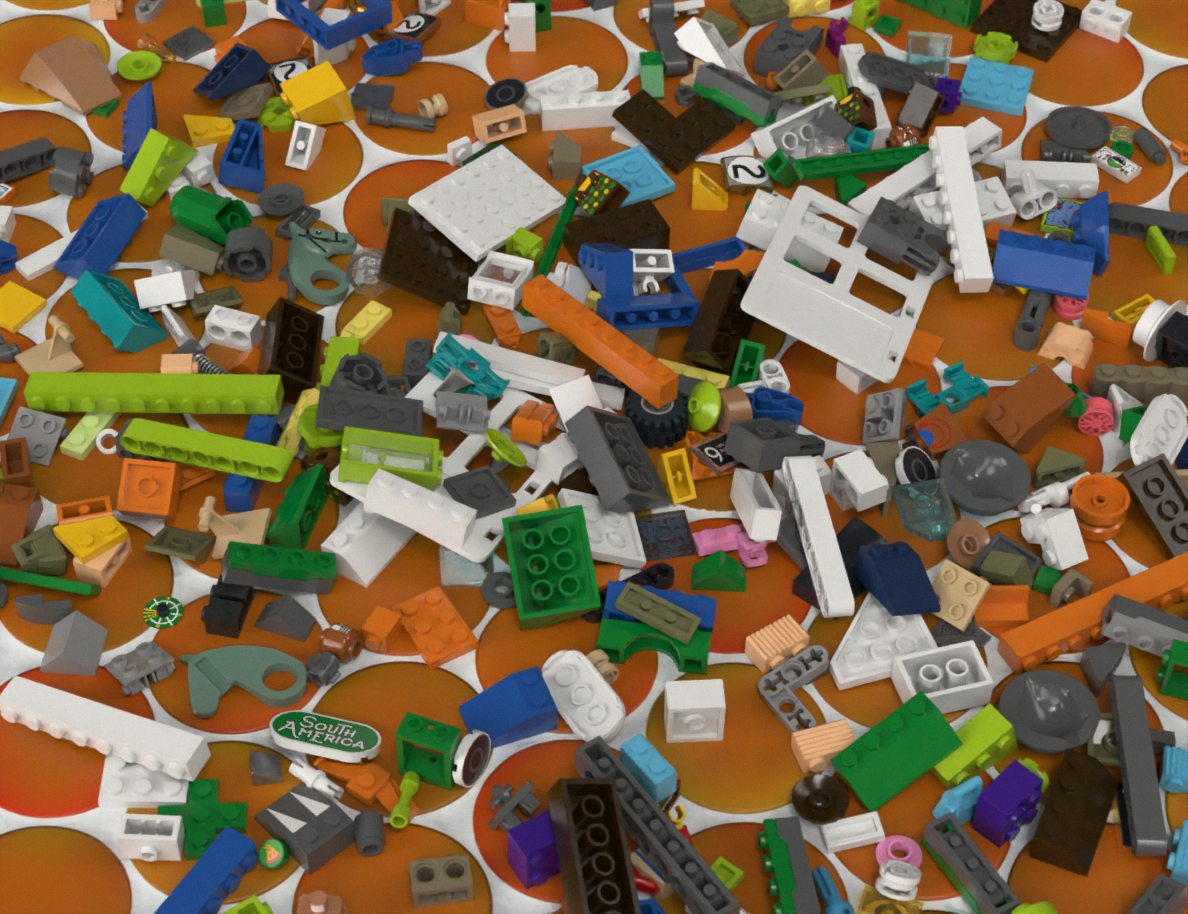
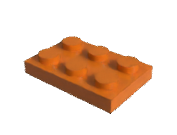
M440 586L391 607L392 611L402 615L404 633L430 670L479 648L478 639Z

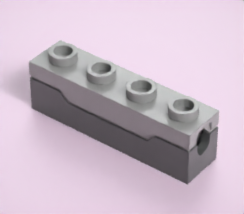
M1115 594L1102 609L1103 627L1101 635L1161 657H1163L1165 649L1170 650L1173 639L1188 642V620L1118 594Z

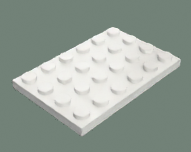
M500 145L410 196L408 204L477 262L487 256L490 251H495L505 245L507 239L515 234L518 228L523 227L529 230L561 211L566 198L506 147Z

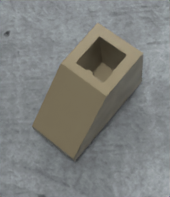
M556 131L555 141L551 140L550 154L553 155H549L548 169H552V179L576 180L581 174L582 147L562 132Z

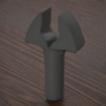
M286 264L279 272V282H288V299L295 301L297 299V288L291 280L288 265Z

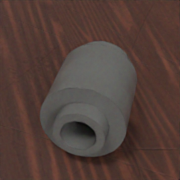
M364 810L354 818L356 847L364 856H375L383 851V846L386 843L383 816L374 810Z

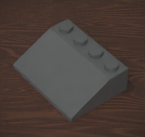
M587 405L565 422L569 431L568 437L575 444L579 452L578 458L585 465L589 473V481L596 488L600 496L599 502L603 508L617 513H626L668 506L672 503L630 417Z

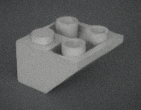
M897 388L867 395L863 445L899 439L906 414L907 397L904 389Z

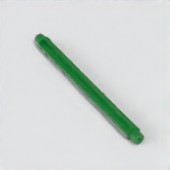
M576 185L568 193L564 207L561 210L533 278L540 274L547 277L553 266L557 252L564 239V224L571 222L579 203L574 197V192L578 188ZM521 308V315L525 317L531 315L525 308Z

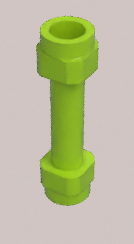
M406 772L400 783L399 788L402 792L399 802L390 814V823L395 828H404L410 818V802L420 786V776L415 772Z

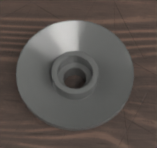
M288 183L269 186L258 196L259 208L263 212L275 216L291 214L297 211L305 201L302 189Z

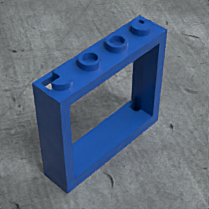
M275 0L276 11L327 51L392 23L393 9L391 3L387 0H358L368 9L330 26L301 4L307 0Z
M734 237L674 253L672 258L675 273L663 281L671 293L686 292L696 299L682 274L714 266L715 262L734 260L742 254L744 249L750 250V248L745 246L742 239ZM746 277L751 283L753 277Z

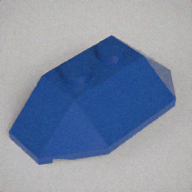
M1106 191L1082 203L1077 213L1074 212L1071 218V226H1073L1071 243L1096 248L1092 272L1100 277L1110 262L1108 192Z

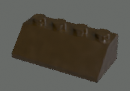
M739 269L714 270L683 353L696 366L711 372L727 375L729 379H731L741 339H748L756 318L743 311L740 306L750 281Z
M1067 748L1034 834L1030 858L1086 877L1088 876L1120 784L1096 757Z

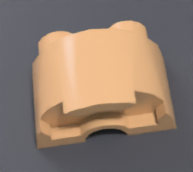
M1058 322L1048 331L1038 355L1052 360L1056 357H1063L1068 361L1069 365L1085 369L1093 352L1092 335L1087 330H1081L1075 326Z

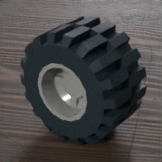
M678 389L677 398L658 409L638 393L631 391L625 401V416L630 417L643 445L651 449L653 447L664 449V446H674V442L677 443L682 440V437H685L688 426L689 402L686 400L684 393H679Z

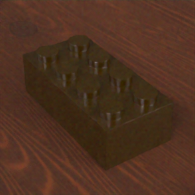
M650 199L564 224V246L579 268H581V265L579 264L578 253L581 250V244L611 243L625 249H669L670 227Z
M280 296L266 315L258 375H281L284 390L283 398L297 403L303 390L315 388L324 316Z

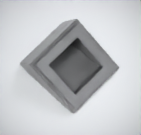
M1150 728L1154 754L1162 755L1164 746L1167 745L1169 747H1176L1175 732Z
M250 751L253 786L282 782L280 756Z

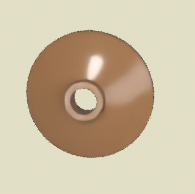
M968 518L956 521L950 527L947 536L948 549L952 558L959 566L966 570L971 569L973 563L991 541L986 529L979 522Z

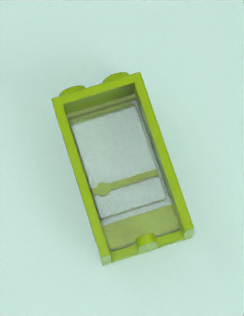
M345 426L341 444L338 482L345 483V480L368 484L377 470L382 469L434 492L435 486L441 485L443 469H438V466H442L443 451L439 450L440 439Z

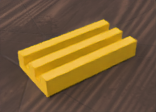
M1146 294L1113 311L1111 319L1132 323L1133 330L1145 310L1156 300L1149 294Z

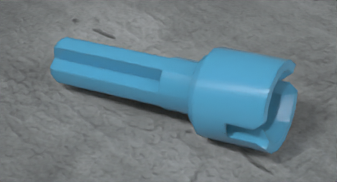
M818 866L817 869L812 870L813 881L827 908L824 914H856L851 903L842 900L828 870L824 866Z

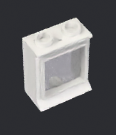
M490 251L476 273L469 277L467 299L514 310L523 297V284L533 279L534 261Z

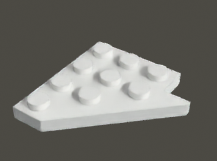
M869 591L831 659L829 671L840 691L889 678L892 674L894 657L938 648L921 614L892 616Z

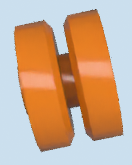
M1090 474L1081 477L1074 484L1068 509L1074 510L1082 538L1091 541H1107L1115 538L1122 532L1131 499L1127 488L1114 477L1103 474Z

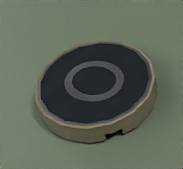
M505 78L492 84L487 89L484 99L489 111L512 104L521 109L525 105L526 98L528 99L529 93L526 84L522 80Z

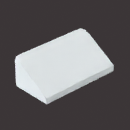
M166 305L161 306L163 323L178 347L189 339L196 340L178 314Z

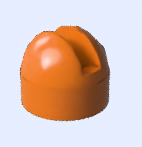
M770 72L767 76L766 85L772 91L781 89L780 85L773 79L779 72Z

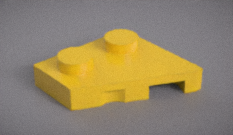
M183 115V122L193 148L230 141L235 129L231 118Z
M112 515L59 525L53 528L55 536L83 565L129 538L128 531Z

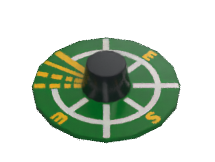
M159 597L147 603L143 610V618L150 627L166 629L173 627L181 620L184 609L182 603L175 598Z

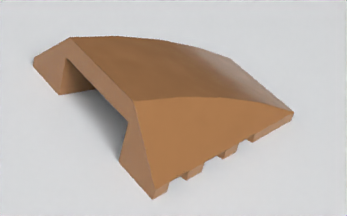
M74 35L34 52L19 78L21 83L25 85L27 83L31 84L34 90L48 93L49 98L61 100L63 105L82 115L93 112L92 109L96 107L102 108L110 104L112 100L123 98L97 46Z

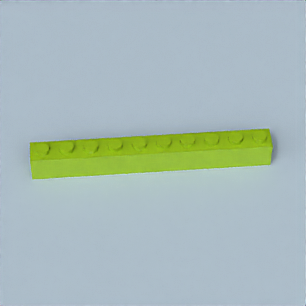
M31 372L24 390V396L28 408L36 411L279 415L284 390L281 375Z

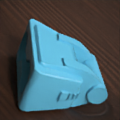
M976 775L965 780L964 783L955 788L945 791L931 814L935 819H938L951 812L960 825L973 819L979 794L984 790L982 779Z

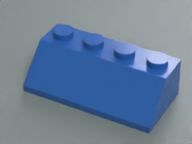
M147 82L127 101V111H123V137L126 140H122L123 153L126 155H122L123 169H128V172L150 128L157 130V113L152 82Z
M129 193L98 201L54 264V269L78 280L86 269L108 276V270L112 264L118 261L120 258L119 254L131 242V236L141 227V221L147 213Z
M1000 229L992 265L994 277L992 282L1086 300L1096 248Z

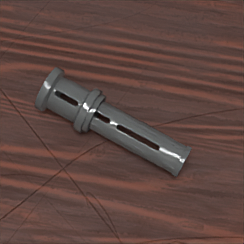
M369 105L366 124L385 125V128L399 126L434 133L436 119L396 113L392 108L385 110Z

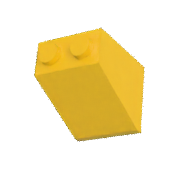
M328 60L280 83L283 92L280 94V97L285 106L289 105L291 107L289 111L295 121L299 120L300 122L312 125L350 121L356 118L347 88Z

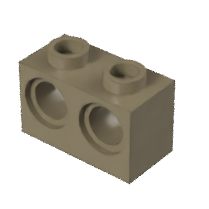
M451 854L447 857L434 859L421 858L417 861L409 862L414 909L474 901L468 854Z

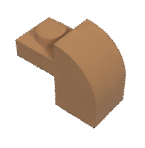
M740 387L718 388L721 396V411L717 420L718 430L728 434L731 422L753 419L752 407L747 395Z

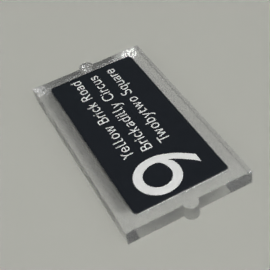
M723 432L692 444L689 447V450L701 460V463L706 464L718 476L744 464L735 461L733 456L724 451L727 434Z

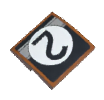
M425 13L405 14L403 16L405 20L390 33L382 34L381 40L388 41L399 37L403 39L404 43L416 40L422 42L441 25V19Z
M306 55L269 63L271 68L268 71L267 78L274 89L275 97H280V94L283 93L280 83L313 68Z

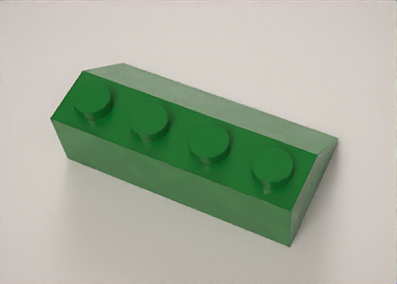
M920 691L830 761L844 784L869 812H874L963 744L940 710Z

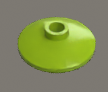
M133 51L119 59L117 70L126 79L145 80L155 76L160 71L162 63L159 56L155 53Z
M702 381L693 387L687 399L689 402L688 423L693 430L698 432L710 430L717 422L721 411V396L718 388L712 382Z
M488 428L485 431L487 441L493 449L491 455L495 460L500 463L506 461L518 467H524L527 464L524 454L509 438L492 428Z

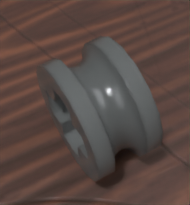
M683 85L676 89L675 102L678 105L684 107L693 105L695 91L692 90V87Z

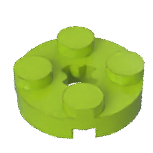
M988 32L987 36L981 37L982 34H979L975 38L973 49L976 53V58L1009 64L1010 60L1017 54L1018 43L1015 41L1014 44L1011 41L1012 37L1007 34Z
M269 97L257 117L261 127L264 125L272 132L292 130L295 120L289 111L291 107L289 105L285 106L281 97Z
M318 404L305 408L304 413L299 417L298 430L301 436L307 440L308 446L312 448L341 446L344 431L315 427Z

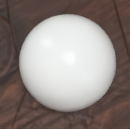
M113 429L102 430L96 438V446L99 451L104 454L117 452L116 445L111 449H106L103 446V442L109 437L115 438L119 432Z

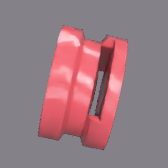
M1089 293L1086 300L1055 294L1053 303L1054 313L1064 320L1081 319L1084 308H1087Z
M1102 397L1085 399L1088 408L1083 415L1078 417L1079 429L1083 433L1092 436L1108 433L1114 426L1112 403Z

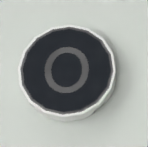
M915 446L901 450L898 453L899 457L895 460L896 475L900 484L903 487L906 486L910 490L908 493L917 498L932 494L936 489L937 474L929 456L922 449Z
M477 729L472 730L473 734L468 733L462 739L454 756V764L457 765V772H452L454 781L467 788L473 786L480 779L490 754L491 740L489 735Z

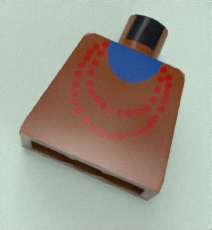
M943 402L912 425L908 431L910 440L903 443L902 448L918 447L929 456L931 461L943 459L944 455L952 447L968 441V439Z

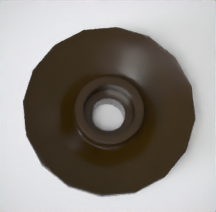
M815 774L806 776L797 782L792 790V804L795 811L804 820L813 824L826 825L834 823L844 817L849 808L850 796L846 787L839 780L828 775Z

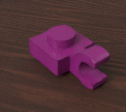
M841 17L839 24L834 19L831 20V28H827L825 46L835 58L839 57L840 45H846V38L843 32L846 31L849 23L844 17Z

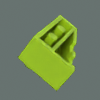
M150 128L119 190L125 194L129 193L136 201L153 207L196 155L198 150L177 138Z
M989 703L955 732L963 745L930 771L948 790L964 783L965 780L981 774L1019 749L1013 725Z

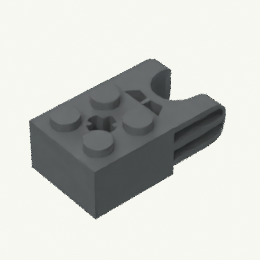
M783 16L755 52L754 74L767 78L770 72L780 73L806 49L815 55L823 43L824 28L815 25L809 30L798 31L791 26L794 18Z
M882 196L856 240L858 243L897 264L902 261L925 274L936 270L939 264V254L948 247L947 233L918 217L914 212L907 211L896 205L892 200H887Z
M766 417L731 422L724 451L733 456L735 461L749 466L751 471L765 473L767 470L781 469L784 457L809 455L812 457L820 455L822 457L826 445L824 440L815 435L798 434V425L790 420L774 421Z

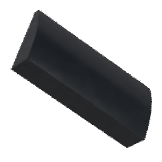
M854 517L836 535L854 601L866 589L853 574L860 546L872 545L874 543L890 544L877 531L857 517ZM807 565L794 579L792 594L821 611L809 566Z

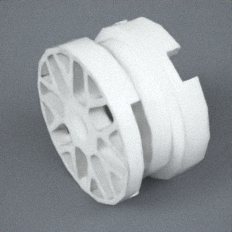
M1055 0L1037 1L1033 8L1032 25L1042 31L1057 30L1062 23L1061 18L1064 13V7Z
M886 860V864L882 862L879 869L881 876H878L875 884L877 891L895 900L911 901L915 899L918 891L916 885L920 882L921 871L903 861Z

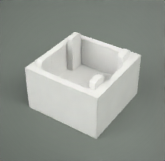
M723 679L665 682L664 725L666 743L723 740L726 711Z

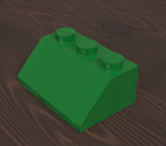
M318 463L296 475L292 485L287 486L285 499L282 505H278L273 524H269L266 538L269 539L270 546L305 549L327 501L324 464Z

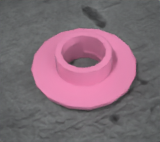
M892 835L886 837L885 841L879 842L876 847V859L879 866L882 862L886 864V860H898L919 868L922 862V851L914 840L902 835ZM894 850H901L905 852L907 856L904 858H897L891 852Z

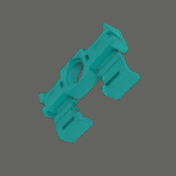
M449 332L436 347L437 352L425 366L443 381L451 371L449 368L452 365L476 385L474 388L470 387L465 394L487 396V402L491 398H498L509 385L510 380L505 381L489 368L491 363L472 347L470 350L466 349L452 337L454 332ZM468 361L474 362L478 366V370L472 369L468 365Z
M960 361L944 369L943 378L946 381H951L953 386L937 393L936 398L934 394L930 395V391L927 392V380L925 378L907 386L905 395L916 406L915 414L919 418L925 416L943 402L953 415L968 408L970 401L980 396L987 398L989 386L978 376H974L972 381V377L963 369L964 362ZM947 398H955V399H957L959 402H958V403H950V402H948L946 399H947Z

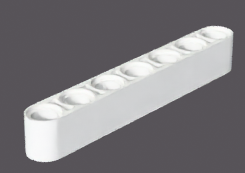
M811 455L784 457L782 462L783 476L821 613L824 618L852 616L855 609L854 597L815 461Z

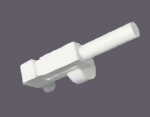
M1086 471L1062 483H1051L1029 493L1024 501L1018 505L1019 512L1038 514L1041 512V507L1050 504L1053 508L1067 505L1069 503L1068 491L1073 489L1074 484L1081 477L1090 475V473Z

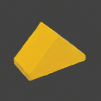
M697 167L693 169L692 210L725 211L728 209V193Z
M685 448L660 454L657 473L672 501L671 504L675 505L696 499L697 496Z

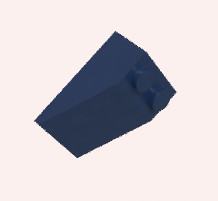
M236 43L193 91L212 101L257 84L265 79L271 66L255 49Z
M898 541L892 544L874 543L872 545L860 546L853 574L892 616L940 612L941 606L921 558L908 543Z

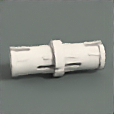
M302 758L295 760L299 765H296L294 762L291 764L289 773L304 782L308 788L335 803L338 802L334 798L335 796L339 800L342 798L344 789L328 779L324 771L314 769Z

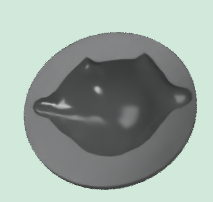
M989 440L965 441L952 447L941 461L939 477L944 490L957 506L968 513L978 516L998 515L1020 505L1029 493L1031 475L1028 466L1015 451L1000 443Z
M1036 670L1017 676L1004 688L999 702V713L1013 725L1016 740L1027 749L1040 754H1061L1066 752L1067 748L1074 750L1081 747L1095 734L1100 719L1099 706L1092 692L1079 680L1057 671Z

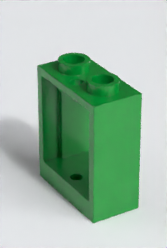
M1173 639L1170 650H1164L1161 663L1163 666H1159L1156 682L1161 683L1160 695L1188 701V674L1173 671L1175 664L1188 667V642Z
M406 712L395 733L399 775L404 776L406 772H415L420 776L421 782L452 791L456 784L452 772H457L454 756L462 741L461 728ZM413 744L441 752L443 756L413 747Z

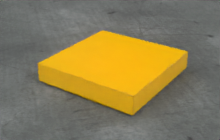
M11 281L7 282L0 288V327L15 334L47 306L46 299Z

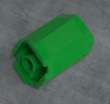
M191 185L183 186L172 197V202L169 205V211L177 224L225 245L227 234L231 230L249 228V223H252V215L242 200H231L232 198L230 197L224 198L206 189Z

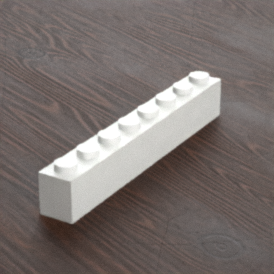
M983 116L964 128L971 166L1001 147L1002 129ZM933 150L920 155L908 165L903 166L897 172L887 176L883 181L870 187L858 197L853 198L847 203V207L869 218L881 196L887 200H892L896 205L906 209L910 206L913 196L934 191L938 187L936 186L937 170L932 165Z
M936 126L933 136L929 137V149L933 150L932 165L937 170L936 186L940 187L941 191L939 202L940 206L944 207L943 223L948 228L947 243L951 244L952 248L950 260L952 264H955L954 281L958 283L960 293L989 292L994 277L963 126Z
M16 675L0 694L1 716L10 723L17 722L26 725L34 731L41 730L55 738L71 740L82 747L86 745L97 749L102 754H112L126 762L142 764L152 771H163L176 779L183 778L193 782L211 756L206 740L202 736Z

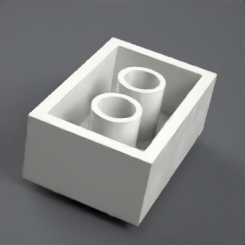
M973 640L894 657L891 679L903 704L920 691L933 702L942 714L990 703L994 682Z

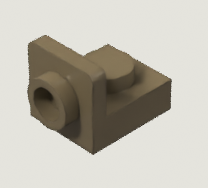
M1071 568L1053 586L1048 603L1058 609L1065 601L1067 603L1070 602L1074 595L1082 599L1091 594L1094 583L1085 575Z

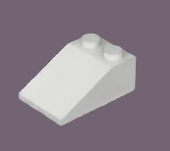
M693 17L674 33L678 39V46L684 52L687 51L708 63L713 62L742 78L746 76L714 24Z

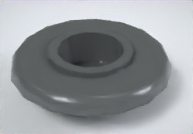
M495 572L483 581L481 593L486 603L499 609H507L516 605L511 573ZM503 585L507 586L510 590L506 593H501L495 588Z

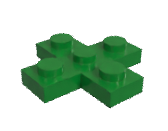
M219 779L189 781L188 804L158 806V815L182 816L186 835L184 853L186 861L199 860L215 841L217 834H220L226 826L239 833H247V802L219 803Z

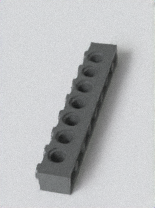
M599 735L576 748L575 770L582 778L616 779L625 831L693 914H740L741 904L601 736Z

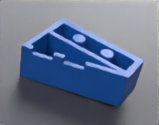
M242 119L238 120L220 161L218 183L258 194L264 190L265 169L261 124Z
M611 243L581 244V250L578 253L579 264L602 298L633 296V251Z

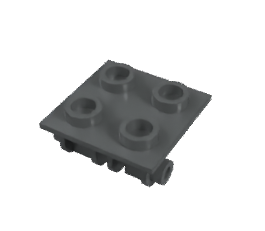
M1041 140L1042 161L1090 162L1091 155L1087 153V149H1076L1064 146L1056 141Z

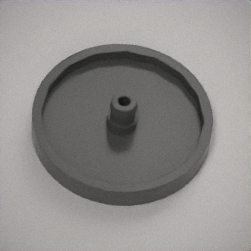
M1067 106L1055 109L1048 115L1046 132L1054 141L1064 146L1076 149H1094L1105 145L1110 140L1112 123L1105 115L1093 109Z

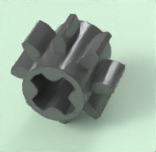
M318 652L317 655L312 654L305 663L309 667L307 677L315 685L328 686L330 682L334 684L341 675L338 671L340 668L339 660L329 652Z

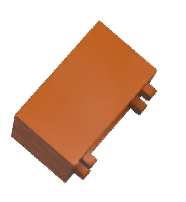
M465 0V22L505 32L508 26H505L504 12H509V3H520V0Z
M124 458L116 510L127 516L175 521L183 469L176 463Z

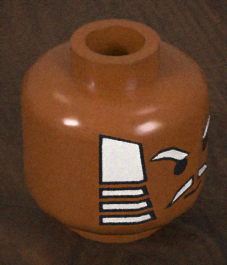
M909 123L894 127L890 131L889 137L886 138L887 148L919 145L921 143L920 132Z
M335 623L326 628L320 636L322 652L333 654L339 662L347 663L352 659L354 660L362 651L363 641L359 631L344 624Z

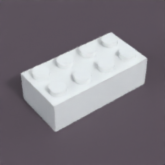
M999 177L974 182L984 230L990 221L1012 227L1017 211ZM938 190L913 196L909 211L914 212L918 217L947 233V225L943 223L944 207L940 206L939 202L941 191Z
M757 189L736 237L763 250H767L790 202ZM808 211L805 212L801 220V224L804 227L838 243L844 227ZM797 240L791 241L784 256V259L788 261L796 259L802 267L812 272H824L831 259Z

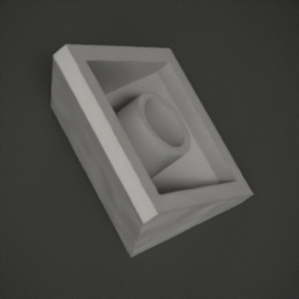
M74 611L54 624L40 666V672L95 677L108 636V630L79 611Z

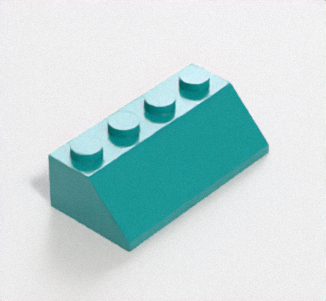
M86 269L71 291L77 299V304L89 313L88 317L101 327L100 331L113 341L112 345L121 352L126 350L137 353L167 339L169 336L146 308L140 309L137 297L120 279Z

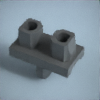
M528 780L513 796L510 795L514 790L511 784H507L504 788L500 785L493 786L490 789L493 799L489 805L492 809H496L499 805L502 808L493 816L494 818L488 823V826L493 831L499 826L507 833V830L523 823L524 821L513 812L517 807L526 816L530 817L541 804L531 792L534 785Z

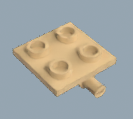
M52 315L48 319V323L54 328L51 339L14 356L15 360L29 376L31 372H74L84 367L82 361L71 350L70 343L74 341V335L69 331L67 323L61 321L57 315Z
M212 496L205 498L204 506L199 511L200 521L197 528L201 532H207L210 527L216 535L217 539L212 554L214 560L223 558L229 541L264 545L272 513L270 508L220 516L214 511L215 498Z
M946 559L932 583L933 590L941 606L940 612L933 614L958 629L965 631L992 584L984 576L978 577Z

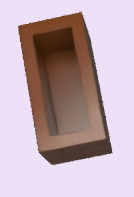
M26 437L0 441L3 483L34 487L31 457Z

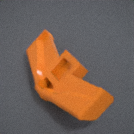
M321 756L313 764L314 769L324 771L325 775L348 782L346 785L347 793L367 806H370L377 800L391 814L393 808L399 802L402 791L392 778L391 771L380 764L349 763ZM412 799L409 806L411 815L407 824L421 811Z

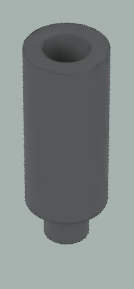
M1147 128L1138 129L1133 135L1137 144L1153 163L1165 164L1167 161L1165 157L1166 152Z

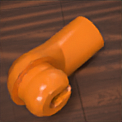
M1176 138L1172 141L1170 148L1179 153V160L1182 164L1188 165V145Z

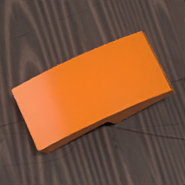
M1084 308L1080 329L1089 331L1093 337L1127 348L1132 323L1108 319L1109 312Z

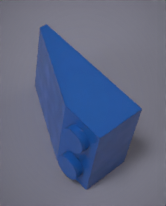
M538 666L510 674L459 706V712L468 733L473 734L472 730L475 729L487 733L491 740L490 749L557 729V707Z

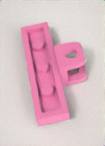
M781 515V520H780V522H781L787 515ZM732 524L713 530L705 529L691 534L692 544L699 556L714 554L719 550L725 552L738 549V557L746 567L767 564L768 555L765 551V546H767V543L776 542L774 540L757 542L750 539L743 524Z

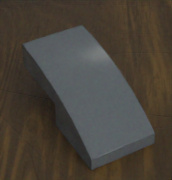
M43 594L15 597L19 618L25 621L43 625H54L74 612L71 599L45 602Z

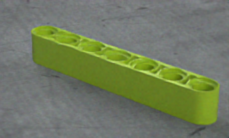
M141 418L133 419L120 438V444L132 453L276 483L283 480L294 461L293 455L281 447Z

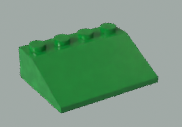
M582 505L502 518L521 630L549 626L601 608Z

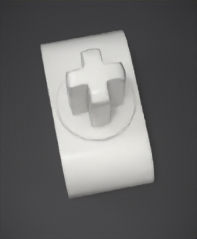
M1031 169L1023 170L1020 174L1023 190L1013 194L1010 200L1017 211V215L1028 220L1055 207L1058 201V194L1045 184L1036 183L1034 172Z
M767 359L760 364L758 381L742 383L738 387L746 393L753 394L754 390L760 386L789 394L790 382L780 362L774 359Z

